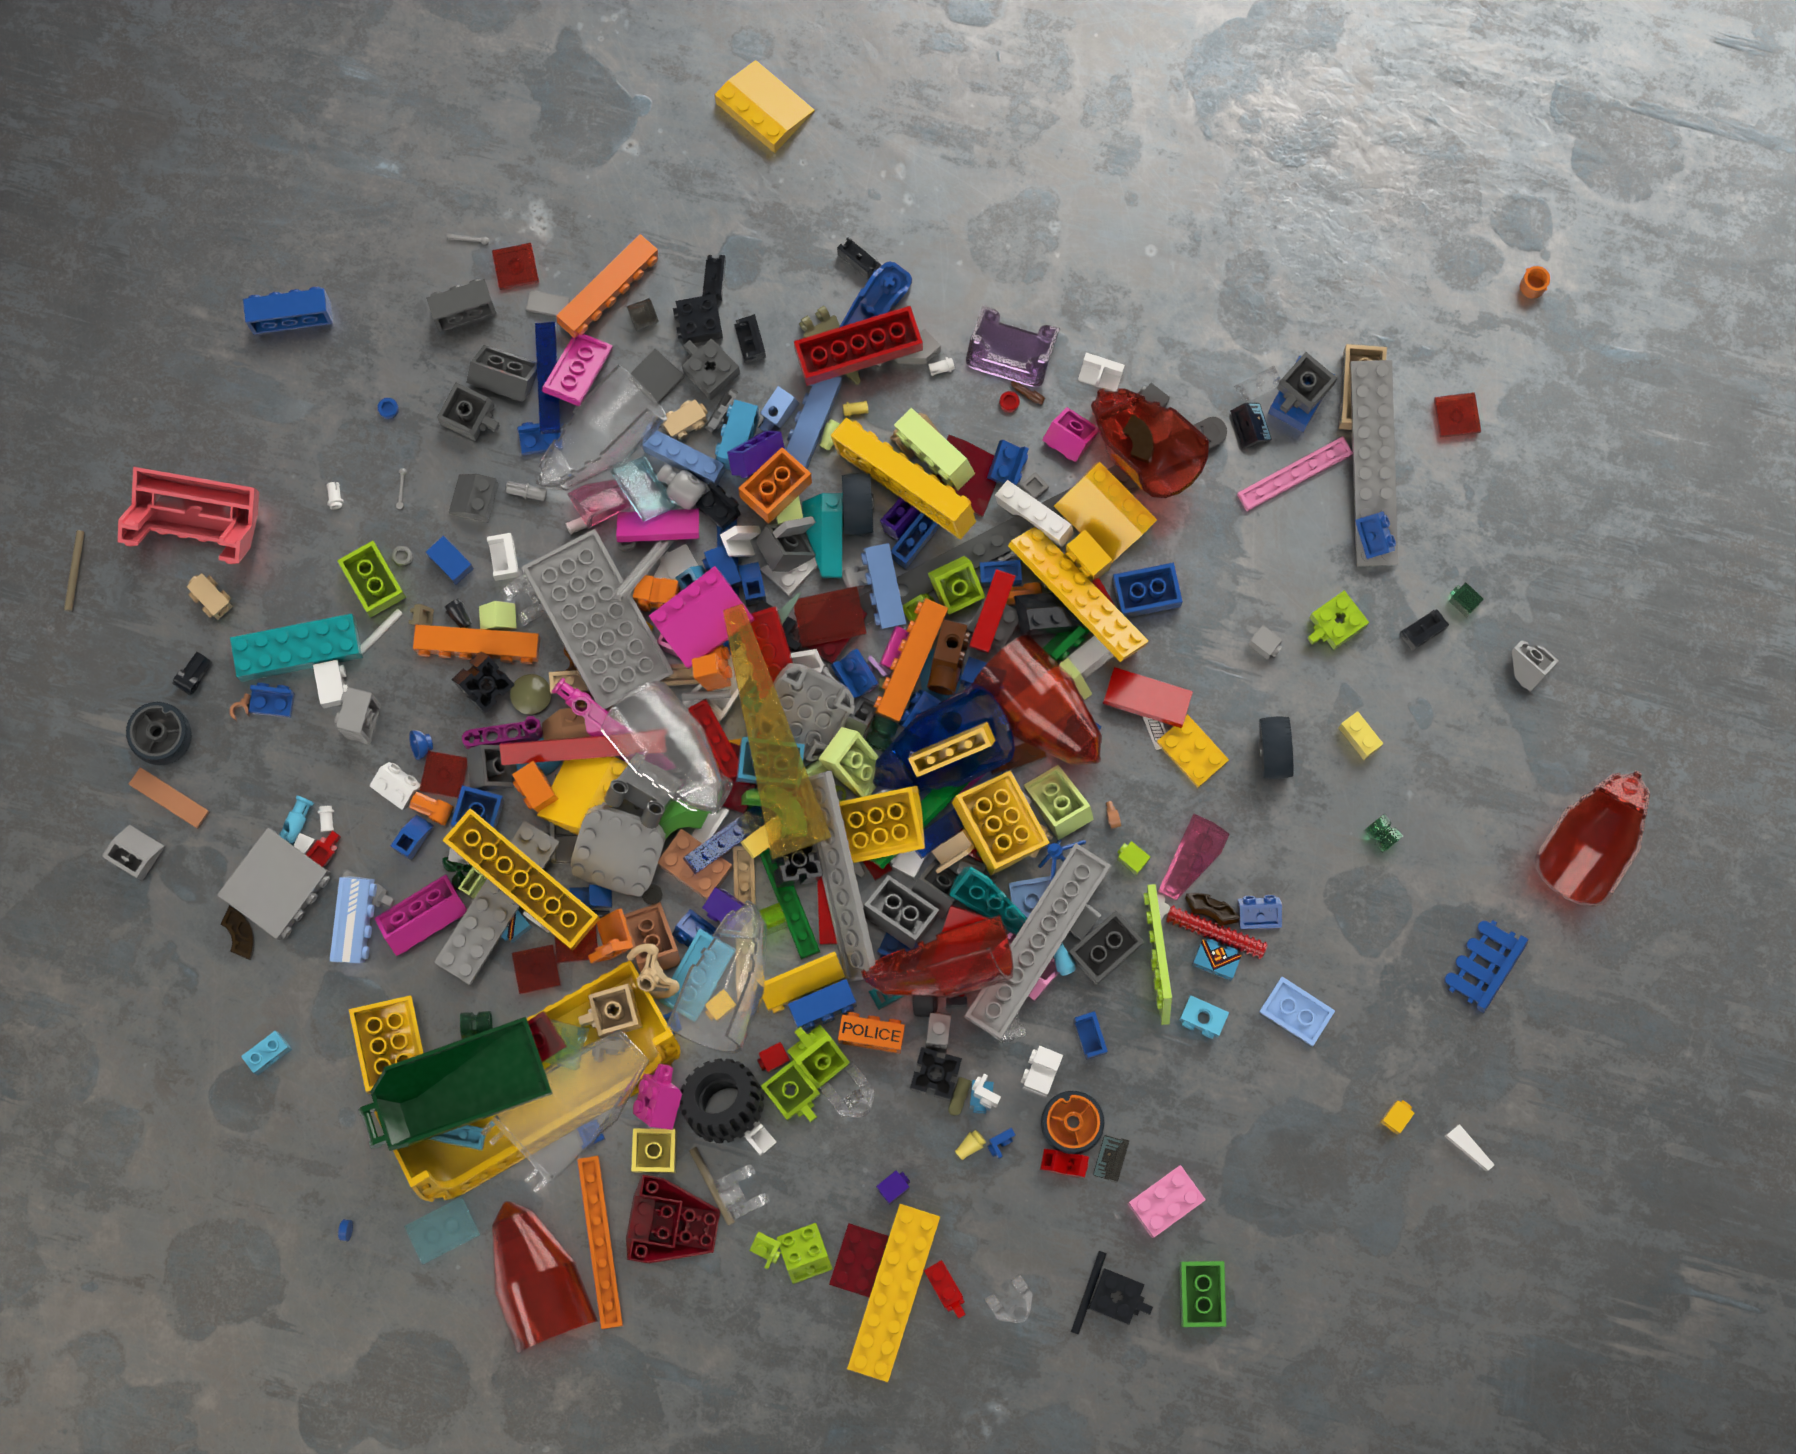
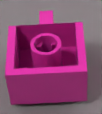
M658 1064L654 1075L644 1073L639 1083V1093L633 1105V1114L649 1127L673 1130L682 1094L671 1083L673 1068L669 1065Z

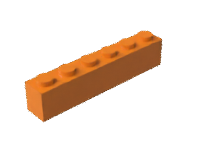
M641 234L638 235L556 315L557 323L574 339L578 335H583L587 331L588 325L592 321L596 322L607 307H612L616 302V298L620 294H625L634 280L638 281L648 267L655 265L658 260V249Z
M927 598L922 602H918L914 611L917 614L914 621L910 620L906 632H909L906 640L902 639L899 645L900 655L898 659H893L890 669L893 670L890 678L886 676L882 685L884 692L882 696L878 695L873 707L876 708V714L896 723L900 721L946 615L947 607Z
M415 624L413 649L419 656L423 657L437 654L441 658L459 656L460 659L471 660V657H475L482 651L491 659H500L504 663H512V660H519L522 664H533V662L539 661L541 637L539 633Z

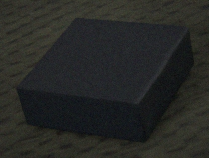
M947 997L946 1008L967 1007V997Z

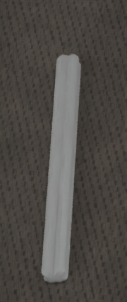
M659 540L617 588L614 595L615 599L623 601L675 540Z

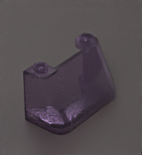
M982 306L970 338L966 363L969 367L1029 386L1039 387L1044 382L1060 328L1044 325L1040 327L1037 334L1000 323L998 311Z

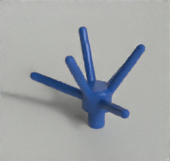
M1060 839L1056 843L1045 846L1048 849V855L1041 861L1038 867L1042 868L1052 858L1050 882L1055 876L1056 860L1061 859L1064 862L1066 859L1063 856V851L1073 848L1075 843L1083 845L1086 843V840L1061 847L1062 839Z

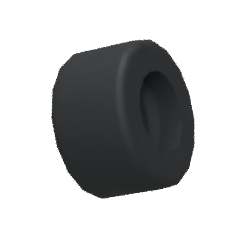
M915 979L913 986L914 1015L917 1017H930V1013H937L938 1009L937 981L935 979Z

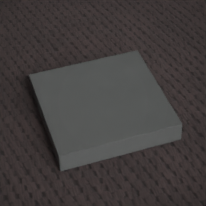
M656 349L627 376L628 380L656 405L685 377L682 372Z

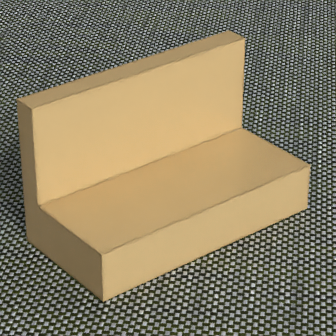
M966 829L958 832L932 850V853L941 864L935 870L937 873L965 857L975 848Z

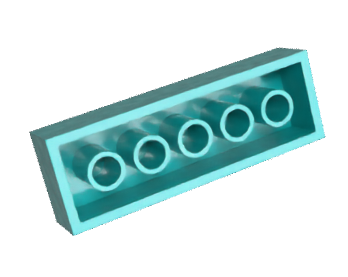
M353 614L230 637L236 677L241 682L311 669L314 664L338 660L341 663L363 658L357 621Z

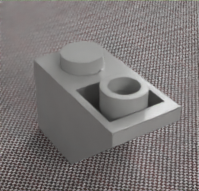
M924 328L920 332L923 341V351L897 358L895 361L900 364L926 365L941 352V345Z

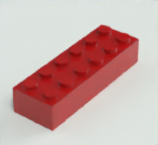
M907 306L794 341V349L806 386L923 351V341L911 306Z

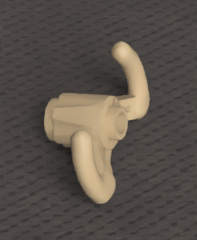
M638 945L627 954V959L631 961L642 952L648 953L645 967L638 976L637 982L641 990L651 991L652 998H668L679 991L680 985L678 981L668 978L657 961L659 949L656 945ZM655 987L668 989L665 991H652Z

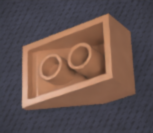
M661 902L624 914L628 931L632 938L633 948L642 944L656 945L659 949L657 961L663 971L680 964L679 953ZM642 952L635 957L640 973L645 967L647 952Z

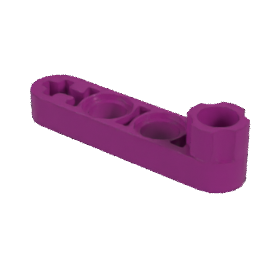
M534 716L526 717L524 722L467 730L462 735V742L466 749H470L478 745L537 741L542 737L543 730L540 721ZM510 730L518 731V735L515 738H509L507 733ZM490 733L498 735L494 741L487 740V736ZM480 735H482L484 742H481ZM470 737H474L473 743H469Z

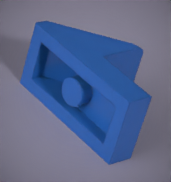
M598 885L569 888L570 893L589 909L612 908V890Z

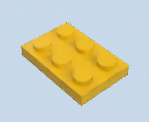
M1188 714L1185 717L1182 728L1173 726L1157 740V744L1197 788L1229 761Z

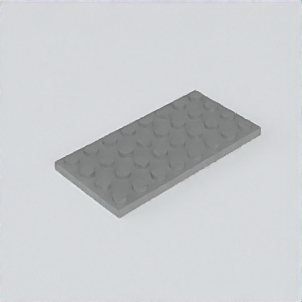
M595 529L522 566L523 572L593 700L602 708L607 710L674 674L631 593L623 601L615 599V591L623 583V579Z

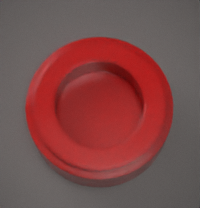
M1007 391L1001 395L999 405L1003 411L1011 413L1018 409L1020 399L1015 392Z

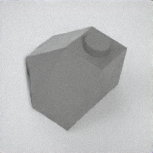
M1520 641L1512 650L1514 674L1520 685L1531 692L1559 660L1544 647L1537 645L1533 648L1528 646V642Z

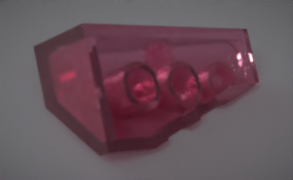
M644 474L585 484L569 492L568 496L589 528L659 492L650 475Z
M1193 814L1158 892L1178 900L1222 853L1230 834L1214 822Z

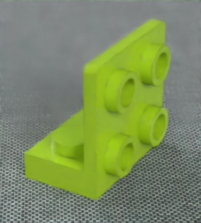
M816 1223L777 1237V1241L781 1242L780 1250L793 1284L833 1270Z

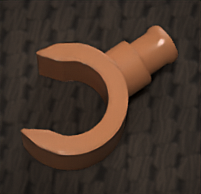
M245 693L240 702H236L230 707V715L235 721H237L235 710L239 707H244L246 714L250 716L248 704L251 695Z
M1112 801L1106 802L1107 819L1111 829L1121 827L1118 810H1115Z

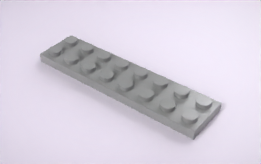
M525 820L511 840L513 845L543 870L560 844L558 840ZM486 879L434 963L471 985L520 906Z

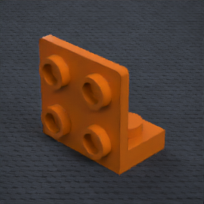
M621 908L600 918L596 923L603 946L595 948L596 952L588 956L590 963L612 960L633 948L632 938Z

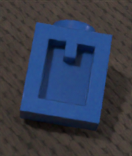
M1012 1128L988 1140L990 1145L987 1147L993 1157L997 1156L998 1159L1003 1157L997 1145L1001 1144L1004 1147L1013 1142L1012 1137L1015 1136Z

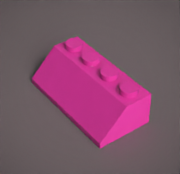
M445 874L374 919L384 939L395 955L398 956L408 951L417 943L426 940L435 932L444 929L451 922L460 919L466 913L467 908Z

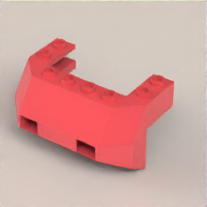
M133 467L132 503L118 519L117 542L124 543L130 547L138 546L150 531H155L161 535L173 534L179 538H195L201 542L213 541L219 545L226 546L219 555V560L225 561L228 564H239L251 548L258 517L259 491L253 487Z

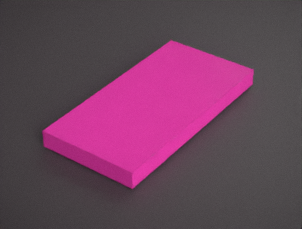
M586 334L578 335L575 339L572 337L545 382L542 392L580 407L610 355L613 345Z
M699 508L689 510L617 512V542L698 539Z

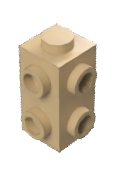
M696 399L693 401L688 400L677 411L666 413L661 423L669 437L681 441L692 430L695 429L697 431L705 426V422H707L706 414L708 412L702 403L698 404Z
M202 573L199 576H194L187 586L191 591L188 595L196 604L200 601L204 605L202 610L210 618L214 616L219 620L233 607L229 602L232 598L224 590L221 592L217 590L216 586L218 584L210 575L207 578Z

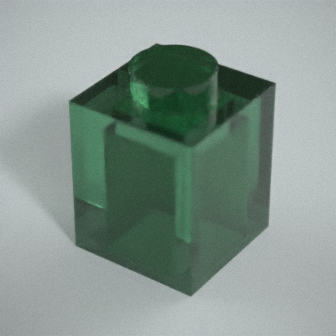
M1465 582L1462 587L1458 584L1450 592L1452 597L1449 602L1467 618L1484 599Z

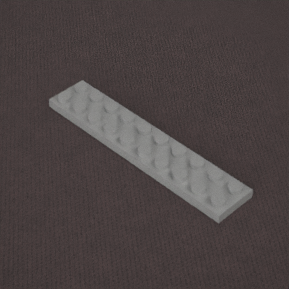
M1392 360L1351 361L1355 520L1383 511L1389 518L1390 526L1388 528L1396 541L1395 551L1367 559L1355 522L1356 566L1398 565Z
M832 771L801 779V787L812 835L815 836L818 850L817 857L821 864L822 879L845 979L850 983L879 976Z
M1075 843L964 1018L999 1040L1002 1038L1111 867L1110 864Z

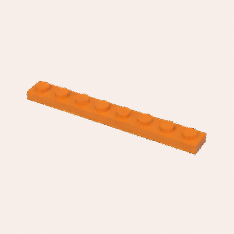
M599 1156L580 1158L577 1161L601 1329L623 1326L600 1160Z

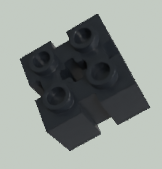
M481 651L469 662L472 667L468 671L463 668L451 680L462 692L468 695V699L479 710L486 713L497 703L494 698L498 694L504 696L515 684L505 673L498 669L499 666L487 654Z
M815 836L798 838L793 844L791 839L775 841L768 848L771 863H777V869L773 872L777 888L793 886L798 880L800 885L816 883L823 877L820 860H814V855L818 852Z
M921 1047L917 1060V1066L921 1067L920 1073L914 1071L910 1090L926 1094L928 1089L935 1091L934 1097L951 1101L955 1083L950 1081L952 1076H958L962 1058L946 1054L943 1059L937 1057L938 1051ZM935 1069L940 1070L939 1074H942L937 1079H933V1076L930 1075V1072H934Z

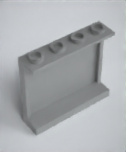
M267 827L217 895L274 938L282 940L290 935L292 932L291 927L295 921H300L304 916V909L307 905H311L316 900L318 890L328 884L331 872L324 869L279 836L274 830Z

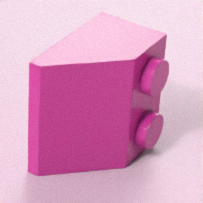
M1066 407L1052 421L1042 440L1049 447L1064 454L1067 459L1076 462L1085 453L1099 433L1100 428Z

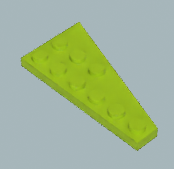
M1156 884L1147 885V893H1143L1144 905H1148L1146 920L1147 924H1150L1151 929L1149 930V941L1153 947L1151 949V969L1154 971L1155 976L1153 977L1154 989L1157 990L1156 1004L1157 1009H1160L1161 1025L1170 1024L1172 994Z

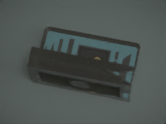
M1104 1135L1093 1176L1117 1183L1129 1140Z

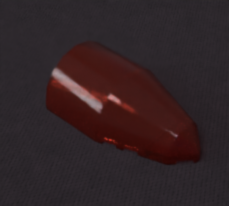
M1104 388L1099 389L1095 401H1092L1091 410L1110 460L1152 497L1168 498L1180 494L1190 487L1202 473L1208 460V438L1172 407L1164 408L1160 406V402L1154 401L1152 403L1145 400V396L1125 388H1118V392L1105 391ZM1132 415L1144 421L1151 431L1154 441V454L1150 464L1131 457L1133 444L1131 439L1124 435L1123 429Z
M1023 635L1011 641L979 672L971 685V695L1013 737L1073 766L1098 764L1101 761L1102 735L1091 713L1088 711L1074 679L1031 636Z
M1634 771V773L1628 774L1613 773L1596 785L1588 794L1581 796L1573 805L1570 804L1565 808L1535 857V867L1541 879L1553 891L1579 905L1591 907L1605 905L1611 899L1642 847L1650 791L1643 782L1641 772Z
M998 915L935 935L937 939L926 944H924V941H920L917 943L918 947L907 952L905 948L875 961V965L870 967L869 971L866 972L864 969L861 971L865 982L884 995L952 998L1010 981L1013 977L1014 966L1009 938L1002 918Z
M511 1201L504 1202L492 1224L494 1292L516 1352L519 1354L538 1343L581 1326L598 1322L574 1259L532 1209Z

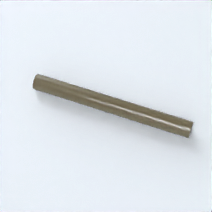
M80 530L76 531L64 610L69 612L73 610L85 533Z
M697 1147L692 1148L689 1152L728 1226L734 1224L735 1220Z

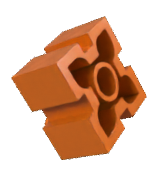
M645 575L634 588L633 599L639 610L650 612L652 608H660L681 592L679 582L677 580L660 579Z

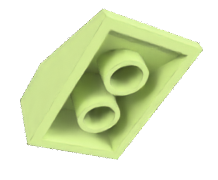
M844 727L840 728L818 758L828 771H832L833 776L859 798L871 795L889 770L858 731Z
M1059 765L1023 785L1047 826L1058 840L1094 820L1091 806Z

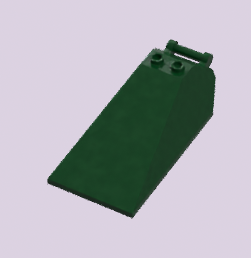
M523 1017L384 1067V1071L370 1091L373 1103L360 1107L358 1111L366 1125L370 1138V1148L376 1149L387 1143L389 1151L433 1138L553 1093L527 1018ZM374 1111L377 1112L384 1135L379 1137L371 1113Z

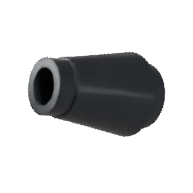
M459 598L444 606L448 616L460 628H467L472 624L465 605Z

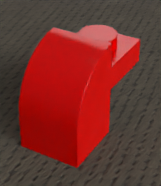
M1044 1149L1040 1170L1070 1177L1085 1178L1089 1156Z

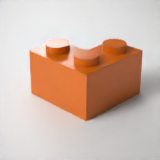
M722 644L710 654L692 659L694 679L707 691L731 686L730 678L733 677L731 667L728 665V659H730L729 649Z
M534 761L512 774L515 779L512 783L523 797L526 796L523 800L529 809L533 808L538 813L558 800L551 788L552 785L542 769Z

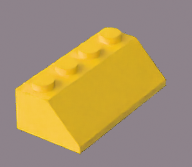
M834 951L759 983L757 986L768 1012L773 1011V1013H777L785 1009L784 1005L845 980V975Z

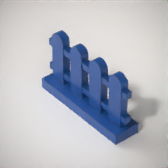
M1494 920L1491 923L1481 921L1478 924V931L1483 934L1480 941L1476 938L1468 940L1467 948L1472 952L1469 958L1464 955L1459 956L1456 959V965L1461 971L1458 975L1448 973L1445 977L1446 984L1450 986V992L1454 993L1457 990L1469 998L1467 1002L1470 1004L1474 1001L1477 1002V1009L1485 1013L1528 944L1526 937L1521 935L1519 939H1516V933L1512 931L1510 934L1496 927L1497 922ZM1490 938L1500 944V950L1496 951L1484 944L1486 940ZM1506 949L1511 951L1507 957L1503 955ZM1477 955L1491 963L1488 969L1474 961ZM1496 966L1500 968L1497 974L1493 973ZM1466 972L1480 980L1477 986L1463 979ZM1484 984L1489 986L1486 991L1481 990Z

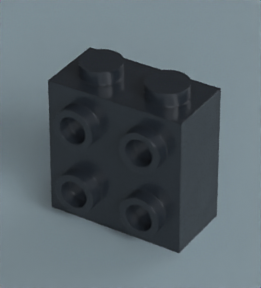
M715 294L676 301L677 308H673L675 320H679L680 327H676L678 339L683 340V345L689 340L692 343L709 341L710 339L723 338Z

